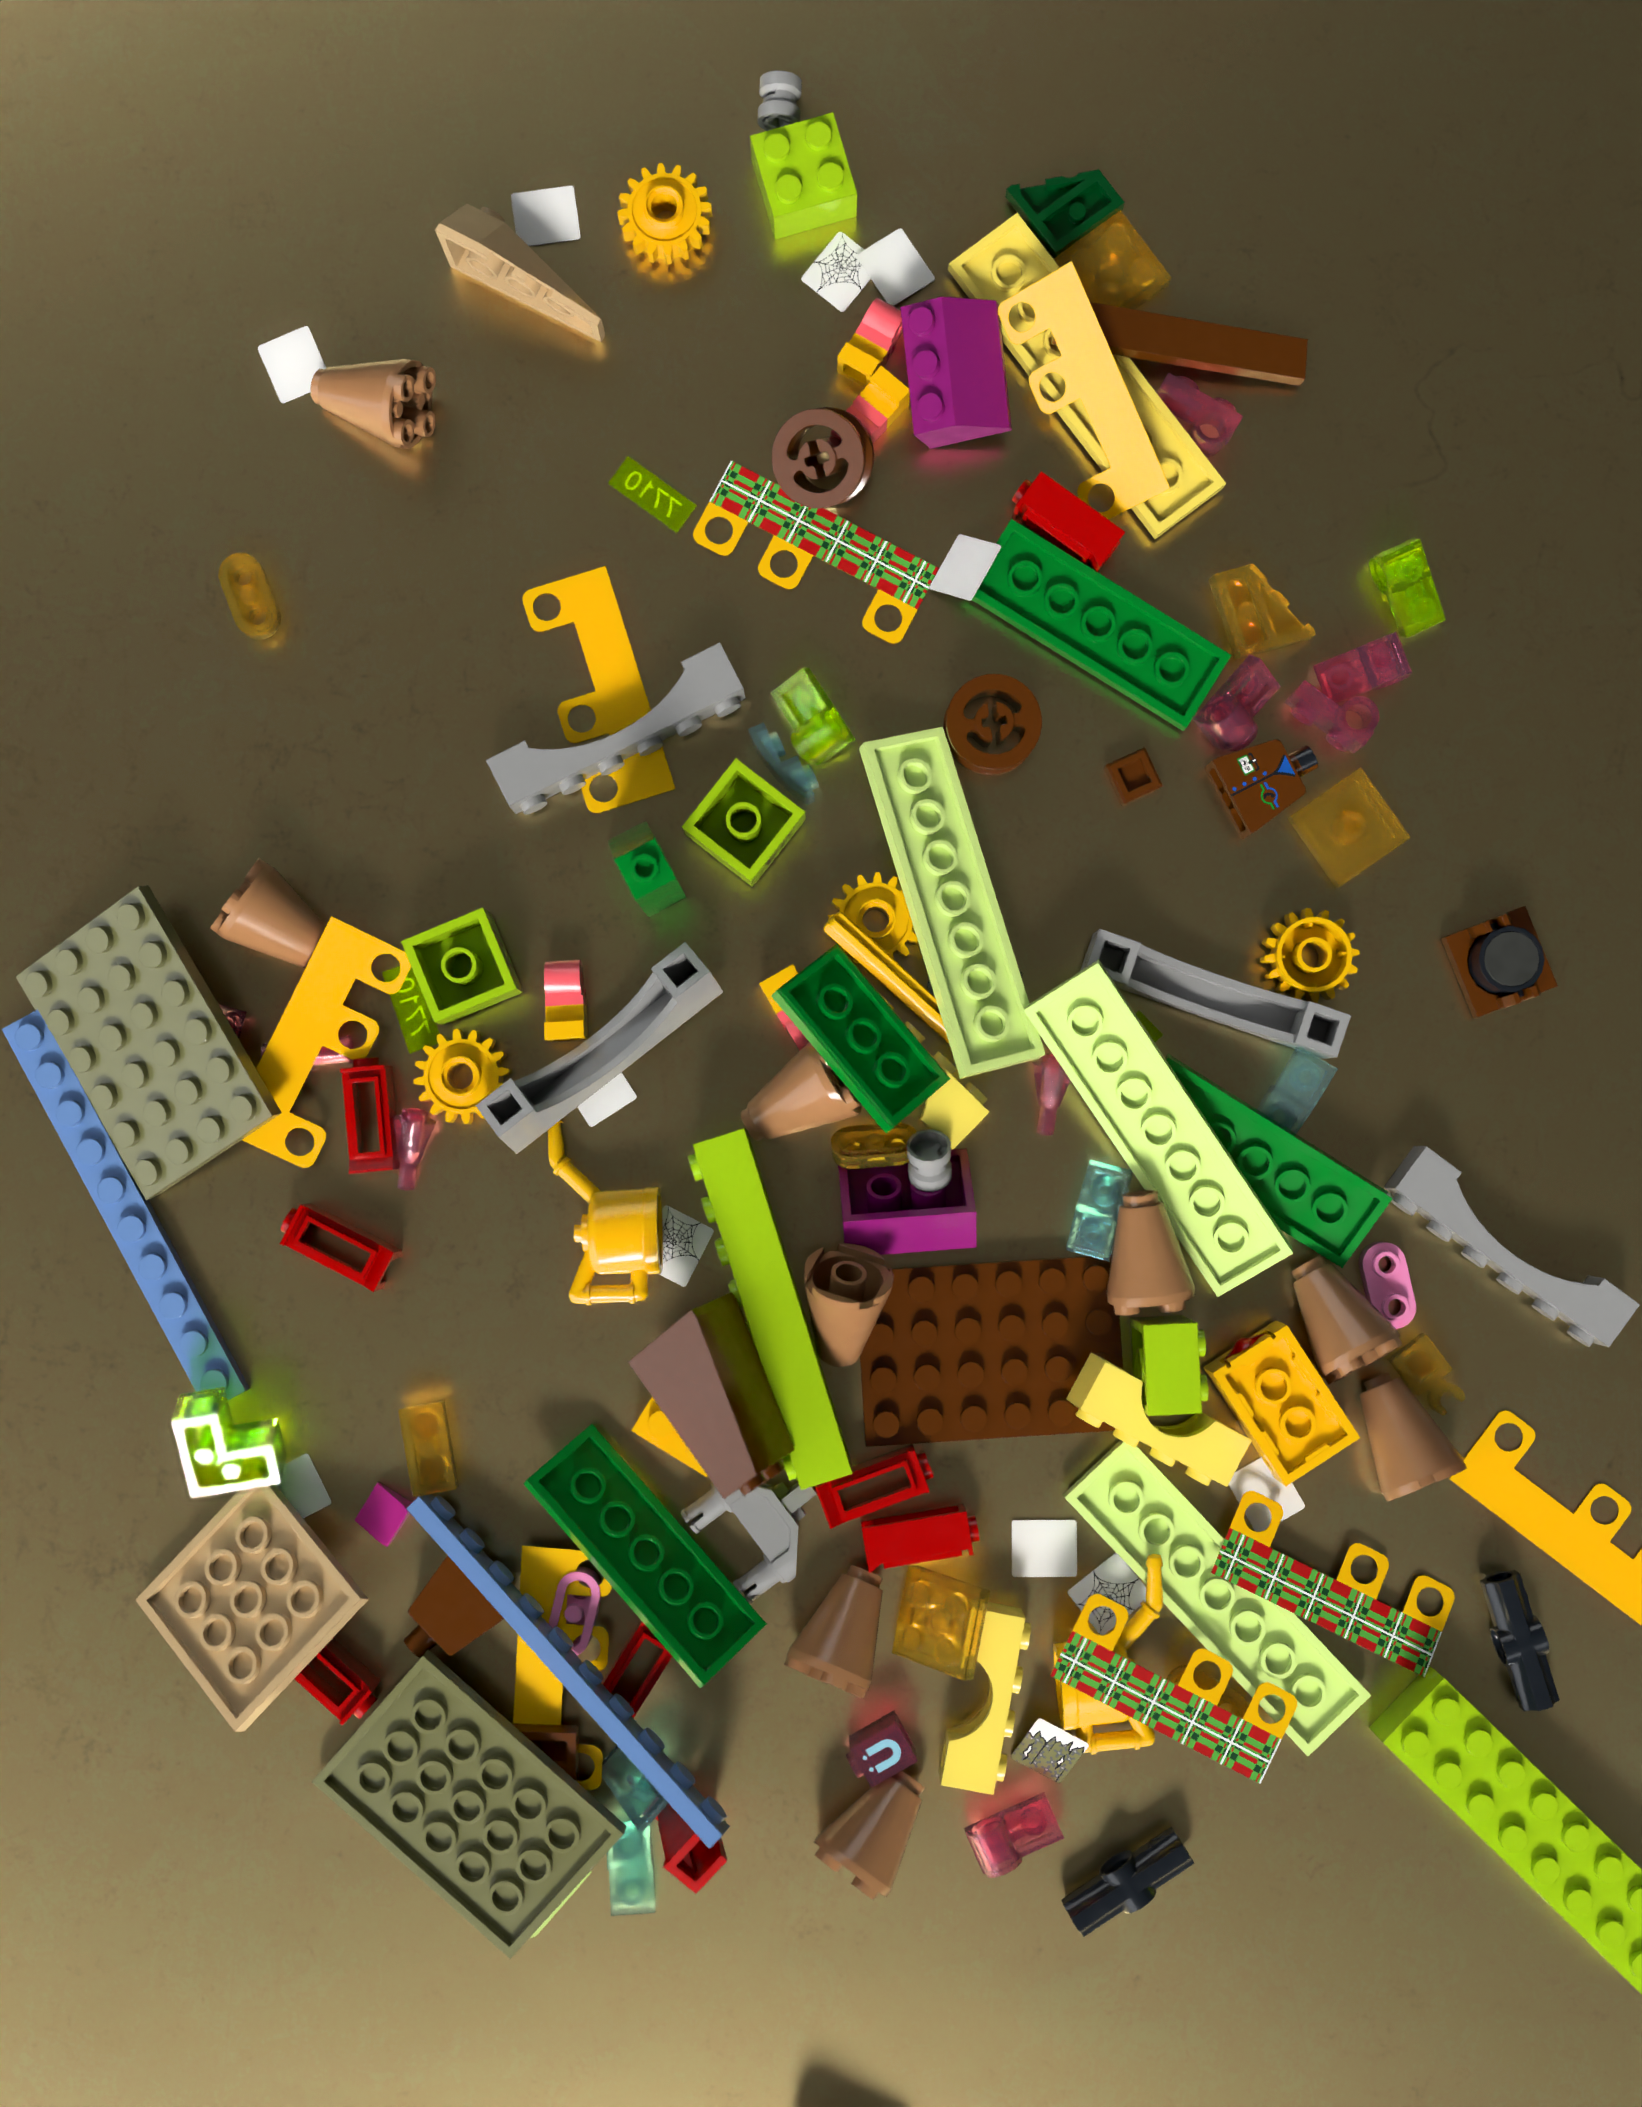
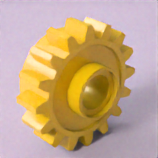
M658 163L657 174L653 175L645 167L642 168L643 180L638 182L635 179L629 178L627 183L631 194L620 193L619 195L620 205L623 209L618 210L617 213L619 224L624 225L622 227L624 240H633L634 252L638 255L645 251L649 256V261L653 263L657 258L665 259L667 264H672L673 258L680 256L685 260L689 259L688 252L693 247L697 249L703 247L701 234L707 235L711 232L708 219L713 217L711 203L706 202L708 200L706 186L697 188V175L691 173L684 179L680 165H676L672 173H666L663 163ZM662 211L675 213L668 219L656 217Z
M875 872L872 883H867L862 875H858V887L853 889L851 886L844 884L842 891L846 898L844 900L833 898L831 904L839 912L844 913L893 959V955L897 952L906 958L910 953L905 943L917 944L918 940L916 934L912 932L914 927L903 891L896 889L898 877L893 876L888 884L882 883L880 872ZM872 910L882 912L887 918V927L880 932L868 930L863 923V917L867 912ZM854 959L853 963L858 965L859 963Z
M1305 908L1301 910L1300 920L1291 912L1284 916L1286 927L1278 922L1270 927L1276 937L1266 938L1262 941V945L1271 950L1269 955L1260 958V963L1271 964L1272 970L1267 972L1264 977L1266 980L1278 979L1279 983L1275 989L1276 993L1280 994L1289 989L1291 990L1290 997L1301 999L1305 994L1307 1001L1318 1003L1319 992L1325 1000L1335 998L1333 987L1340 990L1348 988L1349 983L1345 976L1357 973L1358 968L1352 965L1351 962L1352 957L1360 955V950L1352 949L1350 941L1355 937L1354 932L1346 934L1343 931L1342 927L1345 921L1342 918L1332 922L1329 920V911L1323 910L1314 917L1312 909ZM1305 945L1312 946L1318 953V963L1315 967L1306 965L1302 959V949Z
M454 1029L453 1040H449L444 1034L440 1033L436 1035L439 1044L437 1048L428 1045L423 1047L429 1058L427 1062H415L416 1067L424 1070V1075L413 1079L414 1084L425 1086L426 1091L418 1098L422 1102L430 1100L434 1102L430 1109L432 1115H438L445 1110L446 1122L454 1123L458 1114H461L464 1124H472L473 1113H477L481 1119H485L476 1105L504 1084L503 1078L512 1074V1069L504 1068L501 1065V1061L507 1057L506 1052L494 1053L492 1051L496 1043L493 1038L489 1037L483 1043H480L479 1031L472 1030L468 1039H465L462 1029ZM466 1064L473 1072V1080L468 1087L460 1089L454 1082V1073L459 1066Z

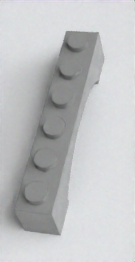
M719 642L682 661L684 672L665 698L645 716L615 734L588 744L562 749L530 748L526 741H523L487 759L486 761L509 807L515 814L522 811L525 815L534 813L547 805V798L559 792H562L563 795L574 793L586 785L585 779L599 772L602 776L611 774L625 765L623 760L637 753L640 756H646L657 751L664 745L663 740L676 733L682 737L695 732L702 726V720L714 714H717L718 717H723L736 711L741 706L740 701L746 699L745 692L721 643Z
M1102 929L1093 933L1081 970H1083L1095 961L1100 960L1116 986L1122 990L1323 1059L1338 1056L1351 1018L1349 1014L1311 1001H1304L1264 990L1198 968L1150 949L1140 942Z
M686 942L651 968L653 973L638 993L594 1035L546 1067L515 1081L510 1078L476 1105L497 1136L516 1154L723 993L711 972Z
M1413 1146L1384 1186L1386 1190L1394 1195L1391 1202L1411 1216L1417 1212L1427 1219L1429 1223L1426 1225V1228L1446 1242L1451 1238L1464 1247L1461 1254L1475 1265L1484 1268L1487 1264L1497 1271L1499 1276L1496 1280L1504 1287L1516 1294L1524 1291L1535 1300L1531 1306L1539 1313L1553 1321L1559 1317L1570 1326L1567 1333L1587 1347H1590L1592 1343L1610 1347L1640 1304L1605 1278L1588 1275L1584 1282L1567 1281L1540 1271L1512 1254L1485 1229L1469 1207L1457 1181L1462 1172L1427 1146Z

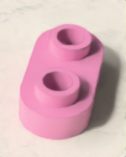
M1387 1242L1371 1243L1363 1249L1359 1256V1270L1365 1296L1396 1329L1402 1328L1412 1321L1416 1313V1301L1405 1255L1394 1244ZM1384 1256H1387L1391 1261V1267L1386 1272H1382L1378 1266L1379 1260ZM1398 1299L1401 1309L1397 1314L1392 1315L1388 1310V1305L1392 1300Z
M577 1567L576 1571L566 1574L560 1580L548 1623L552 1628L558 1625L566 1588L571 1582L578 1580L591 1589V1596L567 1595V1609L564 1613L566 1624L584 1625L582 1635L574 1640V1646L571 1648L576 1655L581 1654L592 1639L593 1635L591 1633L593 1626L596 1624L602 1599L599 1587L602 1580L594 1570L587 1567Z

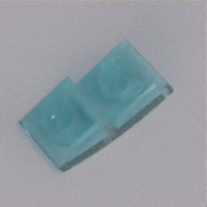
M764 722L748 729L749 738L757 754L774 778L804 804L814 803L815 794L813 790L819 788V784L810 764L802 766L798 756L781 762L780 757L786 755L782 742L776 731L768 733Z
M1296 1047L1275 1085H1270L1257 1110L1297 1134L1325 1092L1338 1068L1302 1047Z
M1094 1160L1089 1161L1066 1246L1068 1251L1109 1262L1113 1250L1118 1209L1123 1204L1122 1194L1129 1191L1133 1178L1132 1170Z
M650 1820L624 1821L623 1823L627 1826L624 1835L606 1853L607 1870H609L611 1916L655 1913L657 1911Z

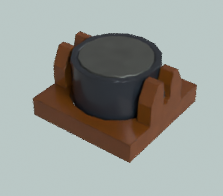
M1526 906L1441 938L1473 1018L1519 1004L1523 1000L1537 997L1541 992L1558 986Z

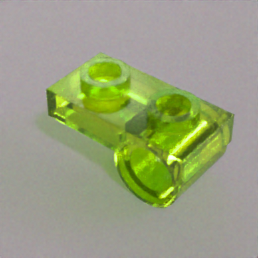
M1412 538L1375 555L1369 560L1371 577L1379 591L1387 595L1401 637L1408 638L1446 620L1420 539Z
M809 667L801 669L770 693L794 729L790 737L795 750L809 764H824L856 740Z

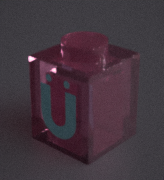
M895 1710L849 1735V1749L851 1751L846 1753L847 1760L857 1778L864 1775L871 1788L918 1762L916 1748Z

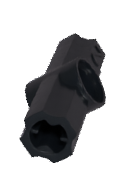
M1516 1570L1498 1571L1488 1574L1484 1579L1480 1580V1584L1494 1627L1490 1628V1635L1499 1659L1507 1667L1519 1708L1523 1711L1549 1709L1556 1702L1560 1701L1546 1654L1550 1651L1549 1643L1540 1621L1532 1613L1521 1574Z
M1170 1827L1134 1852L1125 1850L1112 1856L1102 1865L1098 1876L1061 1900L1072 1922L1083 1937H1085L1122 1911L1133 1913L1146 1906L1156 1895L1158 1887L1195 1863L1176 1832Z

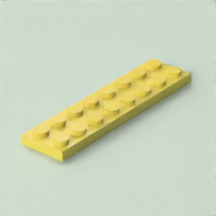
M1016 213L951 261L948 271L970 299L996 300L1000 305L1004 300L1060 267L1020 215ZM1025 302L1015 304L1009 313L1011 326L1019 332L1029 330L1035 321V312L1032 306ZM1001 322L1003 343L1029 376L1033 371L1062 356L1058 346L1051 344L1052 332L1050 328L1026 342L1016 345L1009 340ZM1113 355L1170 486V489L1131 508L1153 538L1157 539L1221 491L1226 482L1129 357ZM1056 372L1044 375L1040 382V391L1048 401H1057L1063 397L1066 390L1064 378ZM1081 398L1057 410L1056 412L1100 469L1105 471L1111 468Z

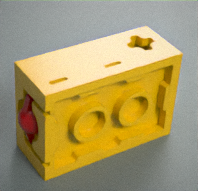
M1275 1320L1249 1338L1239 1339L1232 1349L1203 1367L1247 1437L1252 1440L1251 1443L1273 1477L1285 1486H1288L1360 1438L1299 1342L1284 1323Z

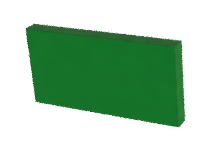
M838 944L826 951L771 995L885 1133L893 1129L950 1080L948 1075Z

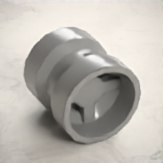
M776 70L764 73L760 77L759 95L763 98V103L758 107V125L762 129L768 131L800 122V109L796 105V102L801 98L802 80L799 76L791 72Z
M922 1130L913 1134L907 1141L908 1179L911 1185L927 1192L943 1189L952 1178L950 1162L951 1142L948 1136L936 1130Z

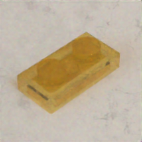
M445 1400L400 1408L398 1412L412 1497L456 1490L459 1484Z

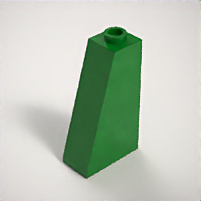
M646 821L608 840L617 867L634 899L648 917L686 898Z

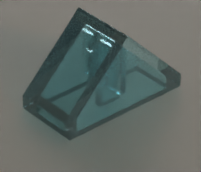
M616 1745L603 1760L601 1776L636 1829L644 1832L668 1802Z

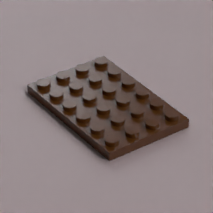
M1112 1254L887 1268L889 1272L892 1269L894 1275L892 1290L860 1355L866 1447L1114 1431L1115 1428L1105 1422H1102L1100 1428H1097L1076 1416L1079 1408L1066 1399L1091 1352L1123 1369L1120 1315L1115 1314L1114 1305L1109 1304L1107 1301V1285Z

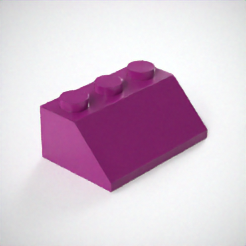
M941 296L900 307L914 436L930 449L1012 431L1001 322L998 315L999 304L996 300Z
M967 1148L951 1150V1181L943 1189L934 1192L922 1191L911 1185L908 1179L909 1160L907 1153L838 1158L844 1244L861 1245L876 1251L880 1255L977 1248L976 1205Z

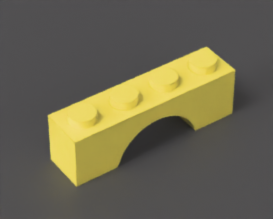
M881 995L892 1010H894V1007ZM908 1021L904 1023L920 1043L925 1040V1037ZM938 1051L932 1057L948 1075L950 1080L925 1100L919 1120L930 1130L940 1131L948 1136L951 1142V1150H953L989 1113L983 1106L988 1099L971 1082L963 1086L955 1079L952 1074L957 1069Z
M1090 1353L1066 1398L1079 1408L1076 1413L1077 1417L1097 1428H1100L1102 1422L1113 1426L1115 1430L1112 1435L1136 1448L1139 1441L1152 1447L1149 1455L1170 1467H1173L1176 1460L1188 1466L1185 1474L1206 1486H1209L1212 1479L1226 1487L1228 1486L1252 1441L1251 1439L1203 1412L1194 1414L1185 1422L1174 1426H1156L1151 1424L1142 1405L1143 1381L1094 1353Z
M970 1599L962 1643L965 1653L977 1660L986 1670L989 1676V1692L983 1707L975 1717L959 1726L946 1728L939 1766V1777L942 1786L994 1795L996 1781L1003 1782L1007 1754L1001 1753L1004 1737L1011 1738L1015 1722V1711L1009 1710L1012 1693L1019 1694L1023 1677V1667L1017 1666L1020 1649L1027 1650L1031 1632V1624L1025 1622L1026 1618L1021 1608Z

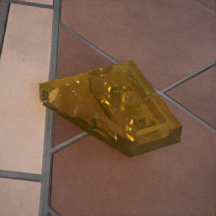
M1254 564L1217 573L1208 579L1235 661L1303 642L1316 635L1314 628L1309 623L1304 626L1287 608L1290 602L1279 591L1270 587L1267 578Z

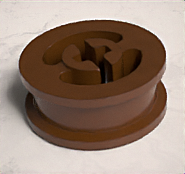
M820 407L795 414L780 428L772 448V467L779 486L792 500L810 508L832 507L854 498L866 486L874 465V448L865 426L851 413L835 407ZM816 425L827 426L841 437V440L828 436L808 441L798 451L805 433ZM827 452L829 460L819 464L817 455ZM848 462L845 477L833 489L828 490L816 487L806 478L807 476L811 479H820L840 473Z
M985 674L969 680L955 693L946 710L943 729L952 757L961 766L977 774L999 775L1015 769L1032 752L1041 734L1042 715L1035 696L1023 683L1007 675ZM998 697L1010 703L1017 713H1013L1005 704L996 702L991 710L994 723L1002 724L995 734L996 746L1001 745L1011 731H1017L1020 735V740L1013 749L1000 754H989L976 749L968 741L967 737H972L976 743L983 747H989L993 741L991 728L982 726L989 716L988 703L979 708L973 719H967L964 716L966 706L978 698Z

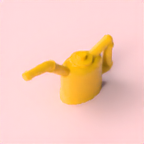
M561 1119L548 1129L549 1162L553 1168V1173L556 1176L559 1175L589 1203L588 1214H582L581 1225H574L575 1242H582L584 1254L569 1290V1298L573 1303H586L587 1306L592 1305V1303L630 1302V1304H635L636 1301H643L648 1296V1274H661L663 1269V1215L660 1188L658 1186L645 1187L644 1189L601 1191L571 1163L569 1157H566L561 1128L563 1121ZM595 1272L597 1274L630 1273L631 1282L629 1284L591 1285Z
M1151 1554L1147 1557L1145 1565L1148 1567L1146 1601L1143 1600L1140 1603L1141 1607L1126 1623L1113 1649L1114 1653L1132 1662L1134 1660L1128 1658L1127 1655L1128 1649L1155 1618L1158 1619L1160 1617L1159 1613L1163 1606L1161 1574L1163 1562L1161 1555ZM1066 1642L1053 1643V1668ZM1054 1678L1061 1728L1063 1730L1075 1729L1076 1737L1089 1744L1084 1753L1090 1752L1092 1755L1099 1751L1127 1748L1139 1750L1140 1747L1150 1746L1155 1742V1732L1151 1727ZM1129 1720L1132 1726L1130 1730L1094 1733L1092 1725L1119 1723Z

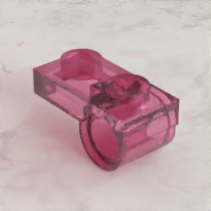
M1168 372L1157 392L1172 414L1191 424L1187 433L1206 457L1217 454L1224 444L1227 445L1243 418L1242 415L1236 412V408L1230 402L1222 398H1211L1199 391V387L1195 382L1184 376L1175 377ZM1203 424L1214 426L1219 432V437L1209 438L1205 436L1200 426Z
M1397 631L1313 666L1328 707L1371 690L1390 686L1413 674Z
M1249 654L1196 714L1193 721L1214 747L1223 751L1225 749L1228 751L1241 750L1247 747L1258 733V725L1253 720V717L1281 686L1263 661Z
M1306 680L1299 684L1285 701L1292 708L1291 713L1297 720L1308 726L1313 724L1327 734L1325 736L1326 740L1342 752H1347L1348 750L1354 754L1365 746L1374 734L1373 730L1379 721V710L1371 699L1356 696L1339 706ZM1346 711H1355L1361 716L1363 722L1362 729H1354L1348 725Z
M1045 1792L964 1828L983 1875L986 1874L989 1878L999 1877L1011 1872L1021 1864L1022 1857L1064 1839Z

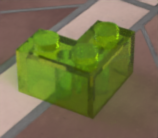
M225 1387L179 1395L172 1418V1425L191 1498L281 1483L287 1454L278 1418L234 1425Z

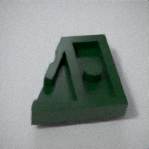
M1099 169L1081 172L1071 178L1063 176L1045 179V184L1020 188V184H1014L1006 189L1005 195L1006 199L1054 260L1123 211L1125 204Z

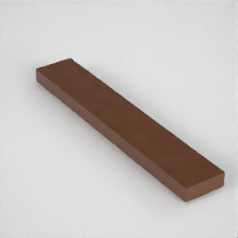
M1090 302L1113 355L1300 386L1305 380L1308 339ZM1052 334L1051 344L1057 345Z

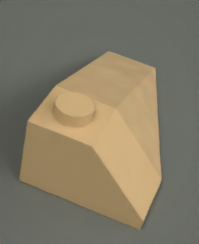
M466 203L439 222L435 231L450 267L600 342L603 341L605 331L601 318L505 223L503 217L487 207H482L479 210Z

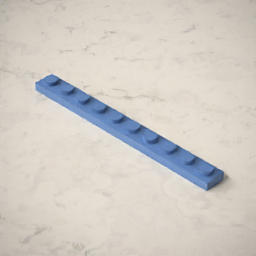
M38 1009L2 1028L5 1037L205 1410L208 1412L250 1389L150 1201L146 1200Z
M433 1494L418 1496L406 1508L710 1849L730 1827L724 1820L727 1815L720 1804L710 1796L705 1799L693 1786L696 1781L691 1772L682 1763L676 1762L674 1764L662 1751L665 1748L664 1743L659 1736L650 1728L646 1727L643 1730L632 1718L634 1711L630 1704L621 1695L616 1693L613 1696L601 1683L604 1678L598 1668L588 1660L583 1662L571 1650L574 1644L570 1637L559 1627L555 1626L552 1628L541 1616L544 1613L541 1605L531 1595L527 1593L522 1595L511 1583L514 1580V1576L510 1570L498 1560L493 1562L482 1550L485 1547L482 1539L470 1528L464 1530L453 1518L456 1514L454 1508L439 1495L436 1497Z

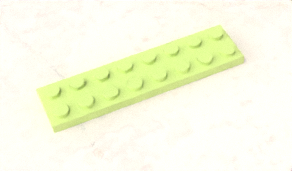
M943 727L864 742L860 746L859 751L960 1079L1043 1057L1046 1054L1040 1035L1023 1011L1030 1003Z
M1100 960L1095 961L1024 1008L1023 1011L1145 1190L1158 1191V1199L1164 1203L1175 1235L1217 1297L1293 1254L1292 1246Z
M1120 1440L1063 1494L1064 1498L1146 1585L1148 1567L1145 1565L1147 1557L1151 1554L1161 1555L1163 1562L1161 1567L1163 1603L1208 1651L1231 1663L1233 1667L1232 1676L1252 1698L1258 1686L1264 1682L1272 1683L1295 1696L1297 1708L1285 1733L1307 1756L1317 1749L1372 1696L1294 1613L1211 1573L1225 1539L1138 1447H1132ZM1271 1694L1265 1696L1260 1701L1259 1705L1275 1722L1282 1719L1285 1713V1703L1281 1697Z

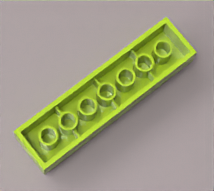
M746 1128L693 1144L695 1154L688 1155L695 1181L703 1179L708 1192V1196L701 1198L708 1223L717 1221L721 1237L715 1240V1246L722 1266L730 1264L734 1279L728 1283L729 1291L737 1299L739 1307H744L748 1320L745 1321L795 1449L782 1459L786 1467L789 1481L797 1479L800 1489L803 1490L853 1474L851 1458Z
M1429 1665L1426 1676L1418 1675L1369 1727L1370 1730L1642 1994V1869L1465 1697Z

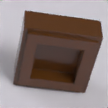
M1145 747L1104 766L1121 806L1152 793L1163 786Z

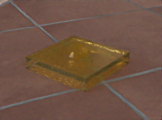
M1361 767L1287 818L1336 889L1411 838Z

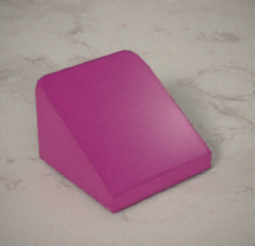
M378 1482L355 1518V1521L379 1543L388 1547L394 1541L410 1515L406 1508L412 1502Z

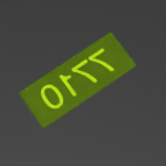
M627 456L608 482V484L676 533L697 506L629 456Z
M400 966L382 972L384 981L390 982L396 979L400 973ZM411 967L401 989L397 993L389 994L409 1054L422 1050L425 1045L433 1046L438 1044L436 1035L439 1034Z

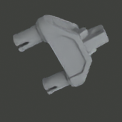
M766 1482L746 1496L738 1490L723 1499L714 1484L711 1483V1490L686 1509L681 1510L686 1523L702 1513L691 1521L690 1528L696 1534L701 1532L704 1527L725 1511L734 1512L764 1553L763 1561L742 1577L733 1581L735 1588L740 1593L743 1592V1597L749 1604H752L755 1599L779 1581L781 1583H788L796 1577L799 1520L806 1515L801 1506L813 1498L817 1492L815 1486L801 1490L798 1482L789 1489H787L783 1482L777 1486Z

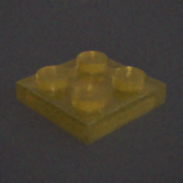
M1121 210L1054 258V261L1060 268L1071 261L1073 262L1090 302L1134 310L1168 286L1172 278Z
M908 1566L892 1653L961 1680L973 1679L990 1590L921 1566Z

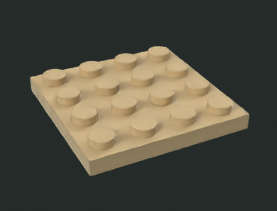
M257 1471L135 1600L235 1732H244L369 1599L270 1477L264 1472Z

